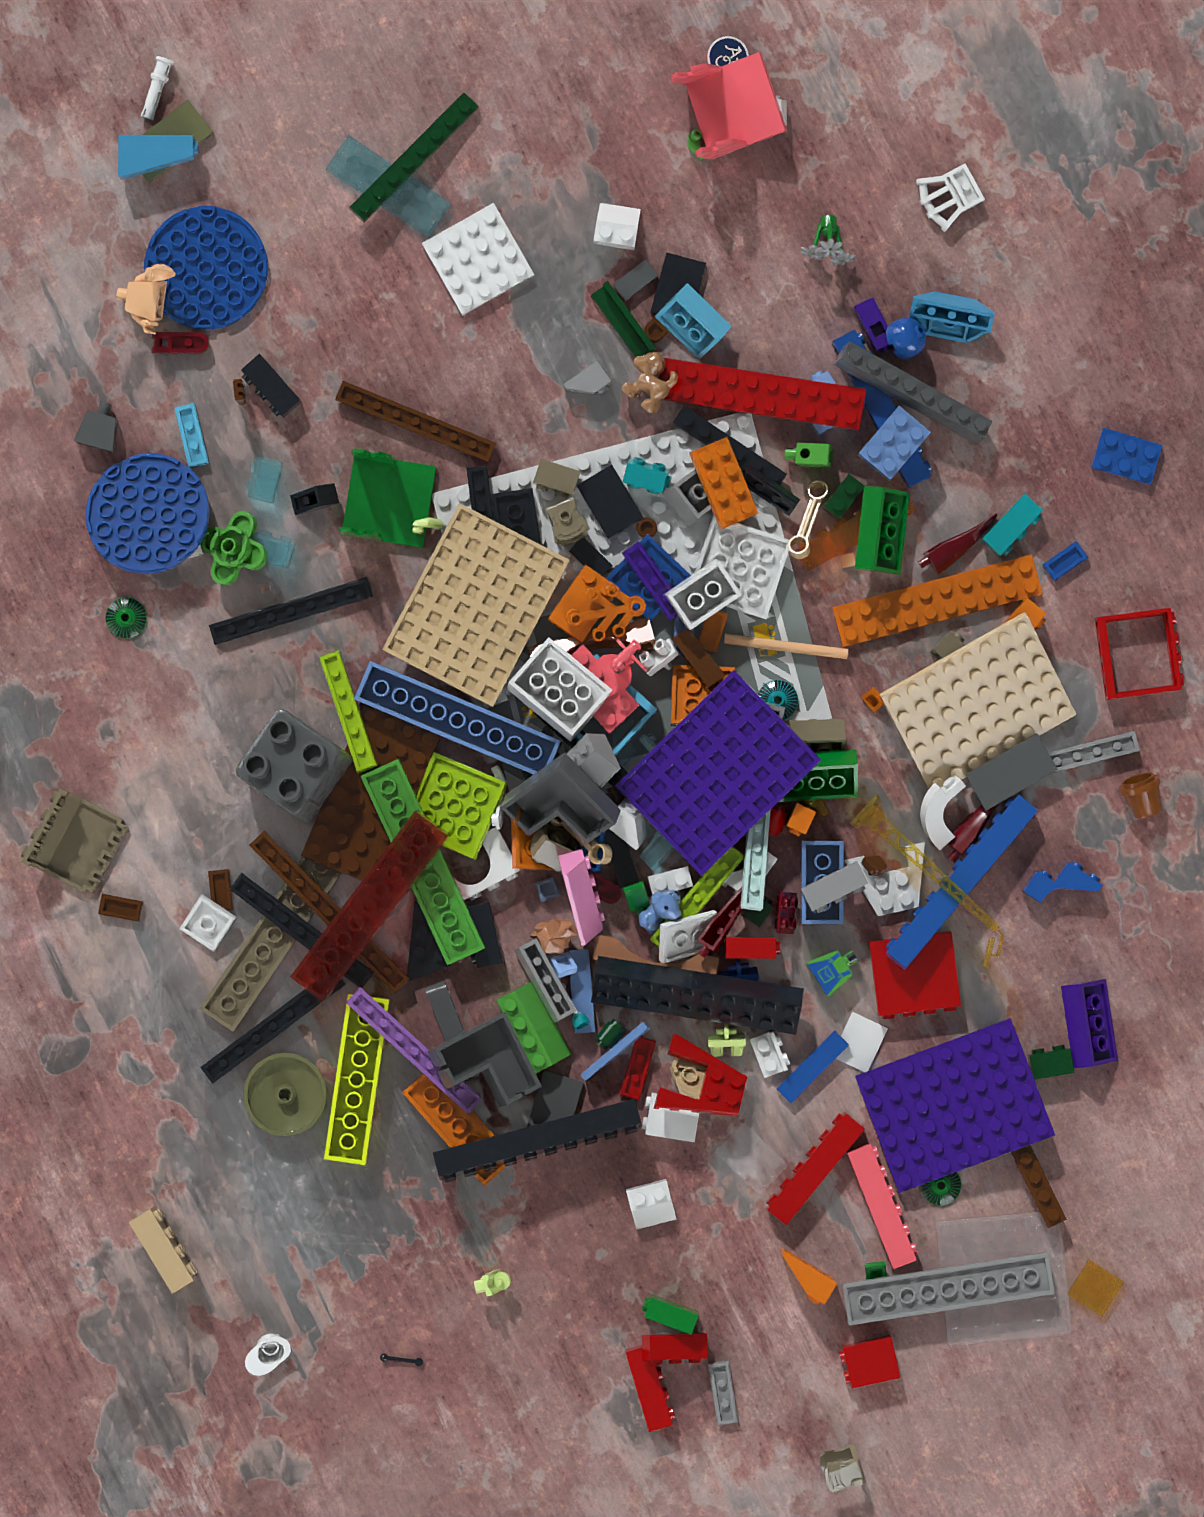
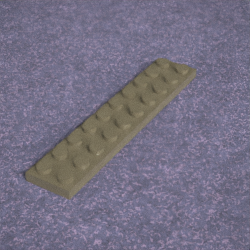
M302 857L298 862V865L327 894L341 875V872L305 857ZM286 882L275 896L276 899L307 922L310 921L315 913ZM262 915L199 1009L234 1032L296 940Z

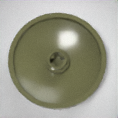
M277 1053L264 1058L253 1067L245 1081L243 1098L249 1117L259 1128L277 1136H292L306 1131L320 1118L326 1105L327 1088L320 1070L310 1060L294 1053Z

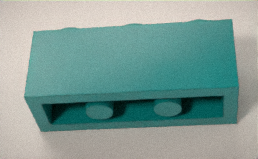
M1024 494L981 541L998 557L1001 554L1006 556L1014 548L1011 544L1016 539L1020 541L1028 533L1025 529L1030 524L1034 526L1042 518L1039 514L1043 510Z

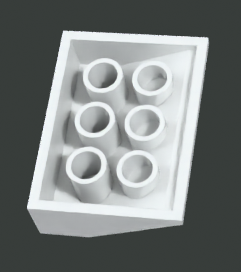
M549 637L508 682L507 690L570 742L585 727L612 692L609 686Z

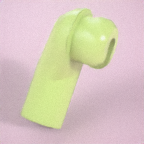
M430 517L415 520L412 524L414 525L412 531L413 533L422 534L424 527L440 530L443 527V521Z

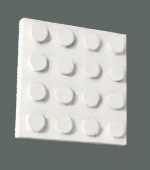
M494 203L422 243L462 316L534 276L533 271Z
M713 515L694 573L715 559L719 560L742 594L726 605V607L767 619L789 552V540L739 523L720 530L715 515Z

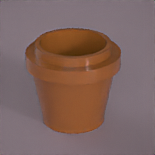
M1151 772L1137 774L1125 779L1119 787L1120 794L1125 797L1135 818H1147L1162 810L1159 791L1161 782L1158 775H1154Z

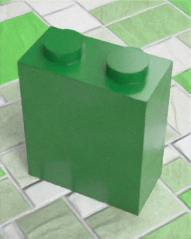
M652 1293L649 1298L645 1297L641 1308L644 1311L645 1318L690 1335L699 1316L697 1310Z

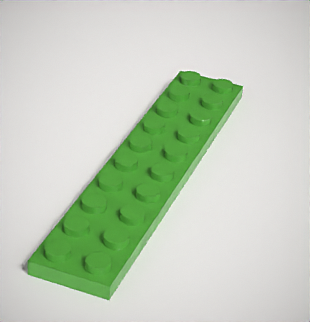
M400 759L362 775L363 783L446 964H452L486 948Z

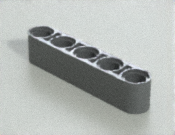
M445 981L426 987L427 996L445 1041L463 1033L462 1023ZM478 1073V1074H476V1075H474V1076L468 1078L467 1080H470V1079H473V1078H475V1077H478V1076L481 1075V1073Z

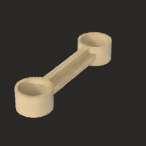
M814 481L809 485L808 495L810 500L798 534L789 540L788 548L791 555L796 559H803L809 555L811 548L808 540L821 504L826 503L830 497L828 486L823 481ZM817 488L826 490L825 494L821 497L812 496V492ZM803 542L806 544V548L803 551L795 552L792 550L796 543Z
M558 816L550 821L554 826H563L588 850L589 860L593 864H607L610 862L612 849L608 844L597 843L594 839L585 844L563 820L561 823L559 822ZM600 847L603 850L601 861L597 857V851Z

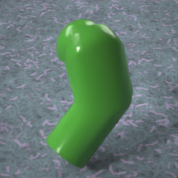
M698 129L692 130L688 135V149L694 155L695 151L701 148L702 133Z

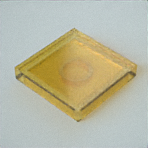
M1088 1259L1067 1292V1295L1103 1317L1124 1281Z

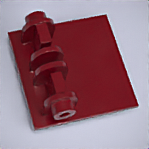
M779 892L776 906H779L776 910H779V912L775 914L778 918H775L774 929H776L778 934H794L797 926L795 910L798 908L797 893Z

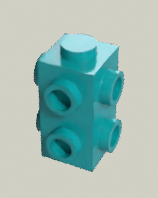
M634 457V459L630 458L627 462L623 483H627V486L630 488L639 489L641 487L647 489L649 493L659 494L663 493L665 488H669L672 476H669L670 469L665 468L664 464L646 463V460L643 458Z

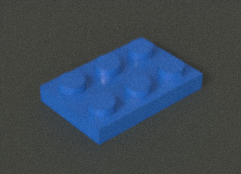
M1102 428L1091 468L1151 485L1163 445Z

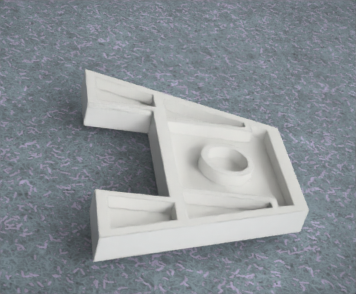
M925 842L904 846L909 867L887 871L880 876H869L868 871L861 864L865 856L844 860L846 865L857 861L868 881V884L864 885L866 889L863 890V893L877 916L919 907Z

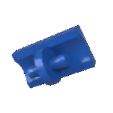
M735 958L736 964L728 965V971H720V975L754 981L759 980L757 967L749 968V963L741 964L740 958Z

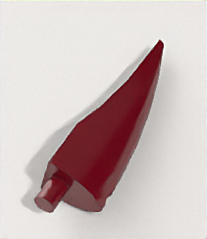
M997 513L968 531L942 541L923 553L925 557L918 561L920 567L923 569L930 564L939 575L961 558L981 538L998 516Z
M999 804L986 811L980 805L954 828L952 834L955 838L947 844L954 850L948 857L952 862L955 863L959 856L964 858L965 852L971 844L975 845L978 836Z
M742 887L711 920L697 940L703 944L698 953L705 958L710 950L717 953L741 911Z

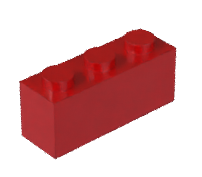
M694 1333L691 1335H642V1361H650V1365L662 1364V1360H669V1364H682V1359H688V1363H701V1359L708 1358L707 1333Z

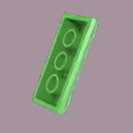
M531 982L496 1000L502 1012L506 1013L535 1073L571 1055L556 1023H553Z

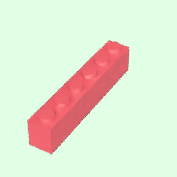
M870 1143L847 1151L892 1268L896 1269L916 1261L917 1248L914 1242H909L907 1237L911 1235L906 1223L902 1224L900 1216L903 1213L899 1204H894L892 1197L895 1196L891 1184H886L884 1178L887 1177L884 1166H879L876 1158H879L880 1155L876 1146L872 1147Z

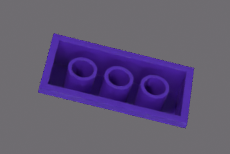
M1106 979L1061 986L1073 1067H1093L1118 1061Z

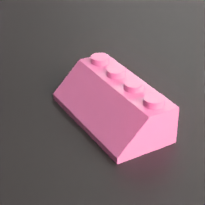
M581 849L558 855L580 942L583 946L603 930L601 922L605 921L603 910L597 907V904L600 903L598 891L593 892L592 887L596 886L594 876L588 873V869L591 868L589 857H584L583 850Z

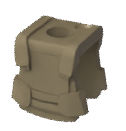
M573 497L546 508L549 518L554 525L552 530L555 543H559L561 546L569 545L587 536L590 528L585 518L578 513Z
M854 1444L845 1446L840 1450H824L820 1454L821 1469L831 1492L839 1494L846 1491V1488L854 1485L856 1487L866 1483L860 1465V1458Z

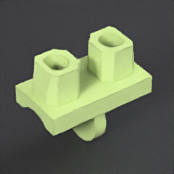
M724 1024V1029H716V1035H708V1047H710L712 1056H723V1047H731L732 1056H742L743 1046H746L745 1034H737V1028H729L728 1024Z
M500 1269L493 1270L483 1275L480 1280L474 1281L476 1294L486 1292V1296H492L505 1290L511 1284L510 1276L506 1272H500Z

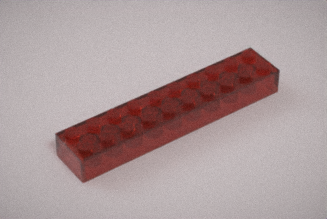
M415 810L290 977L320 1001H326L451 835L422 812Z

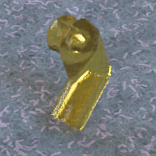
M823 799L801 800L803 806L816 808L821 818L830 814Z

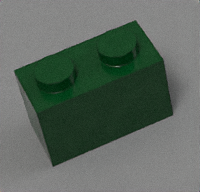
M848 474L822 509L839 521L865 485Z
M1065 1045L1052 1046L1053 1050L1044 1051V1048L1033 1049L1032 1054H1027L1034 1080L1074 1073L1070 1048H1065Z

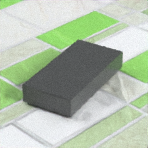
M645 259L615 282L613 286L622 298L627 301L657 278L658 274Z

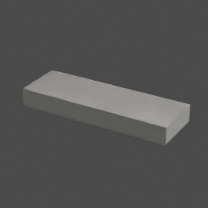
M729 1360L708 1363L717 1425L738 1423Z

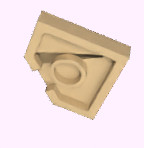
M674 1057L669 1069L679 1093L698 1099L706 1067Z

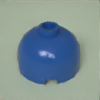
M904 317L895 320L886 329L888 344H893V347L896 349L893 351L894 354L902 360H909L917 356L926 345L925 328L915 319Z

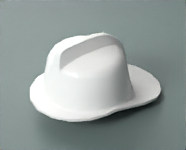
M266 1334L258 1340L257 1345L246 1356L245 1367L248 1372L257 1376L271 1372L289 1356L291 1352L289 1342L279 1334Z

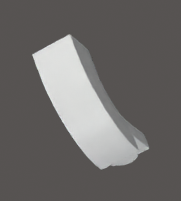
M956 775L948 778L941 788L934 783L927 791L921 805L920 818L923 830L939 850L955 838L944 823L943 812L946 804L966 786Z

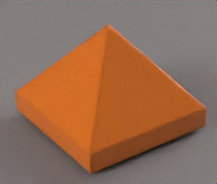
M874 686L862 695L861 698L873 712H876L884 703L879 695L881 692Z

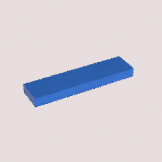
M834 1030L777 1090L792 1103L849 1044Z

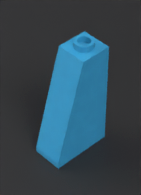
M118 135V177L120 180H125L195 160V154L199 152L198 141H195L193 135Z

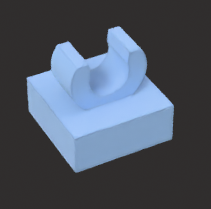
M569 952L551 957L549 960L558 978L577 972L578 967Z

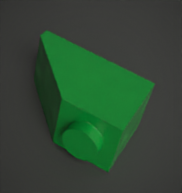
M643 881L623 888L630 911L635 910V913L638 914L646 910L647 906L650 905Z

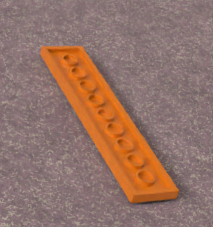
M1030 554L832 607L842 647H847L1042 595L1043 593L1033 556Z

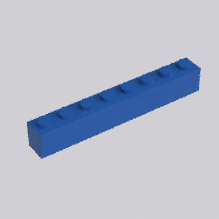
M855 329L832 341V345L838 355L842 347L849 341L865 349L863 344L866 343L860 332L857 333ZM848 373L854 387L867 390L864 406L878 431L898 406L895 407L892 401L893 398ZM920 446L899 470L907 489L931 477L930 472H932V468L927 460L923 461L920 455L923 453Z

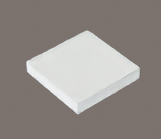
M202 894L179 929L214 952L236 919V916Z

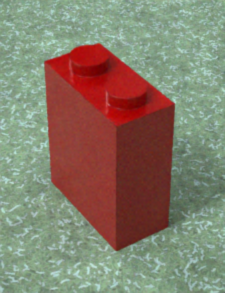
M726 937L725 958L776 959V954H780V942L776 941L775 937Z
M890 1335L842 1345L843 1351H840L839 1355L841 1363H846L847 1371L843 1372L846 1384H850L852 1389L900 1378L893 1341Z

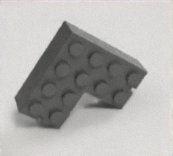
M566 753L560 755L508 792L500 807L512 820L516 819L520 807L522 808L516 824L528 836L559 816L585 844L599 836L601 832L603 833L615 825L621 812L617 805Z
M505 1012L497 1014L427 1051L435 1068L440 1067L441 1069L438 1071V1074L445 1088L453 1087L482 1072L499 1107L509 1105L524 1095L542 1087Z

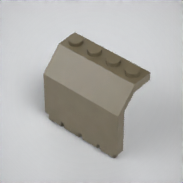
M60 788L59 791L55 790L51 796L50 802L52 804L49 810L45 809L41 815L40 820H42L39 828L36 827L30 837L33 840L29 847L26 846L21 854L23 858L21 862L27 866L37 868L83 893L86 890L94 893L101 881L94 877L95 873L103 877L110 864V861L104 859V856L107 855L113 858L120 843L113 839L117 837L122 840L128 826L122 824L124 819Z

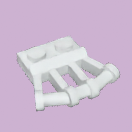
M965 163L942 176L916 180L920 191L921 200L919 202L925 206L928 218L933 219L939 224L944 232L962 212L985 200ZM945 183V187L928 195L927 184ZM949 191L953 199L934 208L931 201ZM954 204L958 207L948 220H945L938 214Z

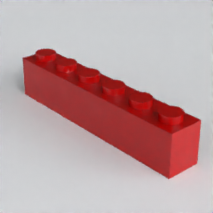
M846 1112L842 1115L840 1113L837 1114L831 1122L834 1124L829 1131L825 1129L818 1138L821 1140L816 1147L812 1145L805 1154L807 1156L806 1160L803 1163L799 1161L793 1168V1176L790 1179L786 1177L780 1184V1192L777 1195L773 1193L767 1200L766 1204L768 1206L766 1209L785 1225L790 1222L864 1131L865 1128Z

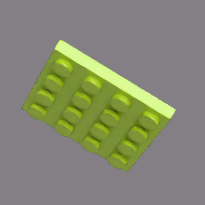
M433 752L416 797L438 844L476 860L492 823V814L496 813L497 806L501 802L508 783Z

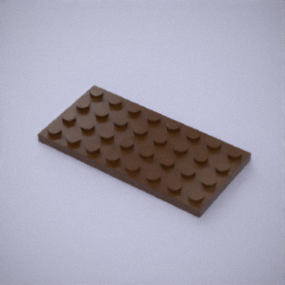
M364 704L360 713L378 767L358 774L354 761H352L322 804L301 856L378 887L394 848L361 776L400 759L416 794L441 735ZM347 743V746H346V748H345V751L348 752V753L351 755V752H350V749H349V746H348V743Z

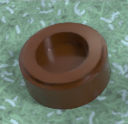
M651 518L641 519L636 528L638 535L644 538L648 534L652 538L657 532L656 522Z

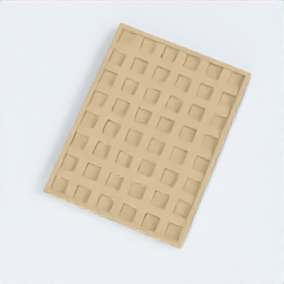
M459 503L382 650L473 698L494 707L570 560Z
M1025 612L879 694L928 789L934 783L941 788L948 778L955 775L962 780L966 778L965 774L1034 734L1037 733L1040 736L1077 715Z

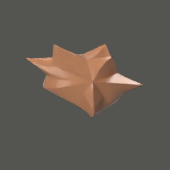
M553 918L548 922L538 923L534 927L535 931L530 935V937L538 939L545 953L558 955L564 953V948H568L570 939L578 936V932L571 921Z

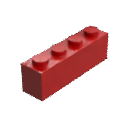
M642 1345L626 1349L625 1353L648 1431L652 1432L672 1426V1420L676 1418L673 1408H668L666 1402L670 1398L667 1388H662L660 1380L664 1379L661 1367L656 1368V1365H650V1361H642Z

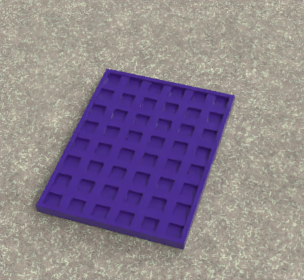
M733 670L615 786L702 876L804 778L821 759L757 692Z
M1011 1018L855 1076L899 1193L1055 1136Z

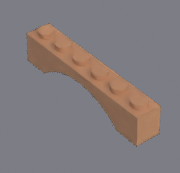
M639 618L634 622L628 623L625 627V634L622 637H616L612 633V627L605 631V638L602 641H596L592 637V632L586 636L582 643L573 637L554 640L556 644L570 655L582 645L589 651L599 648L623 649L617 643V639L626 647L635 639L641 645V649L634 652L636 654L655 649V638L649 618ZM618 627V628L615 630V633H616V634L621 633L622 628H621V627ZM596 632L595 637H601L602 632ZM539 643L534 645L533 647L528 648L530 657L539 649V647L543 643Z
M599 934L596 936L592 959L596 960V964L598 956L710 974L717 973L719 957L707 955L704 958L699 954L679 962H653L632 953L618 938Z

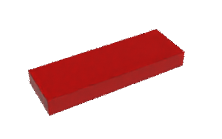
M640 1037L634 1042L620 1096L640 1101L656 1044L655 1040Z

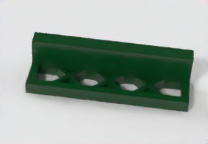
M608 281L603 284V287L591 294L595 303L635 358L656 351L654 344Z

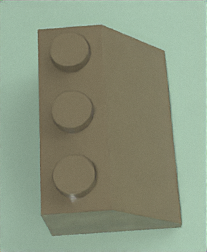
M844 719L785 721L814 752L845 750L846 732Z

